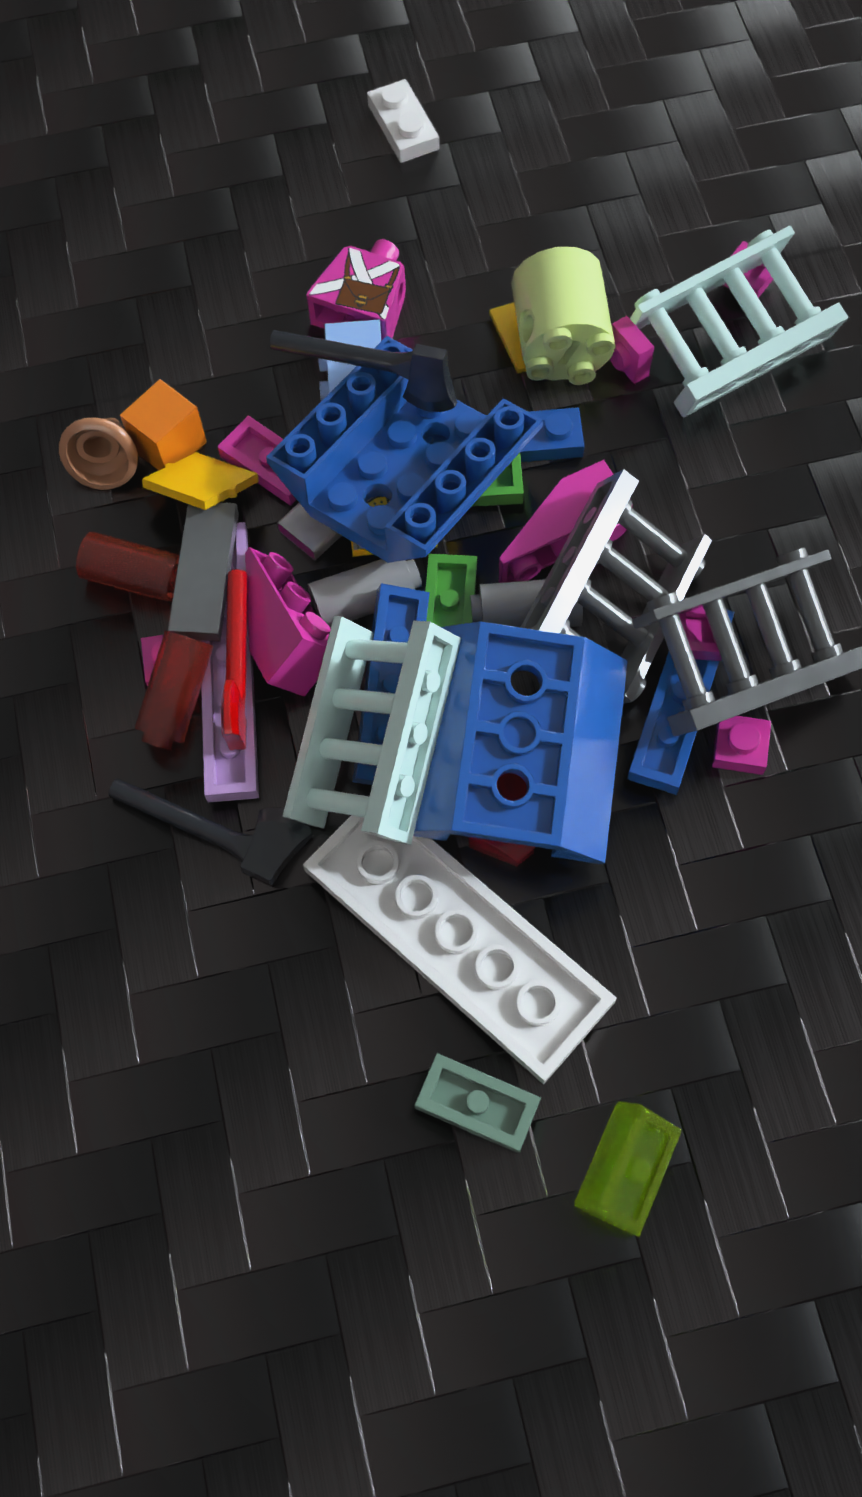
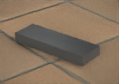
M218 503L207 510L190 504L187 506L168 628L171 639L221 641L227 600L228 572L231 571L239 515L236 503Z

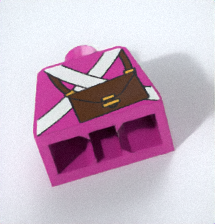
M384 239L377 240L371 252L353 246L344 247L306 295L311 324L325 329V324L380 320L381 340L386 336L393 338L406 292L404 265L400 261H396L399 257L398 248L392 242Z

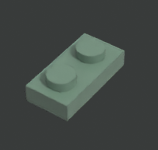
M437 1053L415 1103V1109L519 1154L541 1097Z

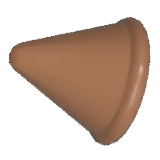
M83 418L69 425L61 435L59 441L61 462L66 471L82 485L92 489L111 490L121 487L135 474L138 466L136 445L116 418Z

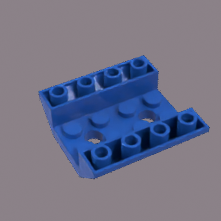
M388 336L374 348L389 352L413 351L411 348ZM356 366L266 456L267 464L310 517L390 563L426 557L543 427V419L504 398L487 416L458 400L456 407L449 411L428 412L410 404L402 397L406 390L408 379L387 371ZM433 435H440L448 439L445 442L433 444L424 441L427 437ZM375 496H383L390 500L386 505L374 507L366 503Z
M481 621L441 627L460 637L461 643L413 836L447 841L450 834L552 849L551 857L604 864L606 860L628 660L586 637ZM518 671L531 672L539 681V691L531 696L518 694L511 685V676ZM508 773L520 776L526 784V795L517 801H510L502 797L497 789V780L500 776Z

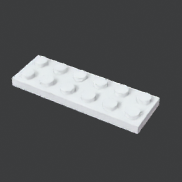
M351 815L303 864L305 872L544 1085L612 1007L617 998L435 841L413 836L411 845L393 842L361 831L364 817Z

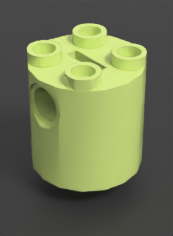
M554 247L539 251L520 264L514 271L511 282L522 356L527 376L531 380L536 381L544 379H569V382L574 385L587 384L595 379V371L611 359L615 350V341L599 260L589 251L577 247Z

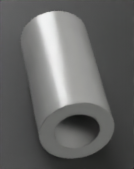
M380 559L311 582L307 586L316 614L331 628L334 616H342L353 621L374 614L377 589L381 583L417 589L422 587V581L413 559L390 563Z
M546 579L479 584V594L470 595L473 622L481 621L521 627ZM579 603L573 606L567 618L570 621L569 627L582 626L583 606Z

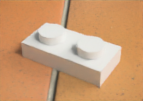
M406 79L367 92L368 106L400 163L439 150V136Z

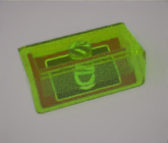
M618 1102L615 1105L575 1201L576 1207L635 1236H640L682 1129L641 1104Z

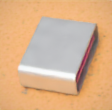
M300 503L277 522L278 530L314 560L318 559L342 536L310 517Z

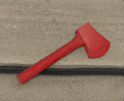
M239 569L228 572L226 677L221 699L222 736L229 750L246 749L247 573Z

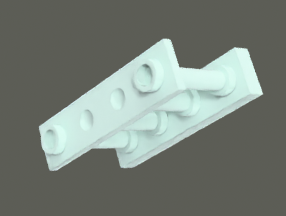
M791 225L774 234L771 230L762 232L749 242L746 249L662 293L658 289H654L643 295L634 304L636 309L630 320L638 329L651 323L685 378L682 382L685 388L674 401L683 418L831 338L849 318L839 302L821 311L819 306L813 307L780 255L795 234ZM764 264L798 318L795 321L796 326L784 331L782 326H775L743 275L744 273ZM725 283L761 338L758 341L759 346L748 352L745 347H738L706 293ZM687 303L693 309L723 358L720 362L722 366L711 372L706 367H700L668 316V313Z
M334 616L283 817L321 829L325 828L328 812L364 817L361 831L393 842L411 845L461 638L430 621H413L408 643L372 640L374 632L342 616ZM367 661L402 664L395 693L360 690ZM354 710L390 714L382 745L347 740ZM341 761L377 766L370 797L334 791Z

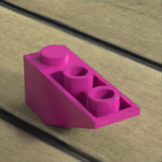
M604 460L559 481L500 556L499 583L528 581L535 577L541 569L555 563L596 484L614 475ZM617 524L609 539L612 541L618 539L627 529Z
M249 547L245 552L249 652L267 684L305 696L318 680L331 629L310 604L312 598L304 588L298 585L292 575L294 571L292 565L277 553L270 552L269 555H266Z

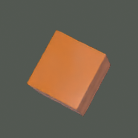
M161 379L120 414L125 431L136 445L138 455L158 471L165 468L167 463H175L197 452L207 443L197 406Z

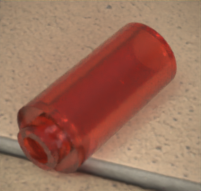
M92 531L84 537L80 545L76 569L81 579L172 603L180 555Z
M164 632L134 727L144 732L141 741L170 750L173 741L184 743L214 648L213 645L173 632Z

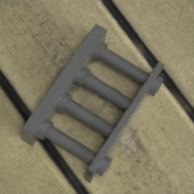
M624 469L596 484L521 625V628L582 637L569 627L570 621L567 619L573 606L579 603L628 640L621 655L622 658L628 660L623 704L633 702L644 690L647 682L645 675L664 635L659 621L635 630L630 616L591 587L589 576L595 564L600 563L648 602L673 592L677 593L680 601L683 600L691 581L704 568L705 560L703 557L712 541L704 534L678 545L631 508L633 503L630 497L639 481ZM617 524L623 526L668 562L658 583L611 547L612 540L609 537ZM647 605L642 615L649 612Z
M805 547L776 558L779 567L680 601L676 592L661 596L646 603L649 609L648 613L632 619L635 630L659 621L684 690L686 700H683L682 703L685 711L667 717L674 737L698 731L862 668V646L843 652L841 644L834 643L808 572L809 568L832 559L829 550L808 556ZM787 576L815 652L810 653L813 663L801 667L799 659L793 660L766 587L767 583ZM746 591L773 665L772 668L768 669L771 679L758 683L756 674L750 676L723 602L724 598ZM703 606L730 683L726 684L729 694L717 699L714 698L712 690L707 692L679 617V614Z

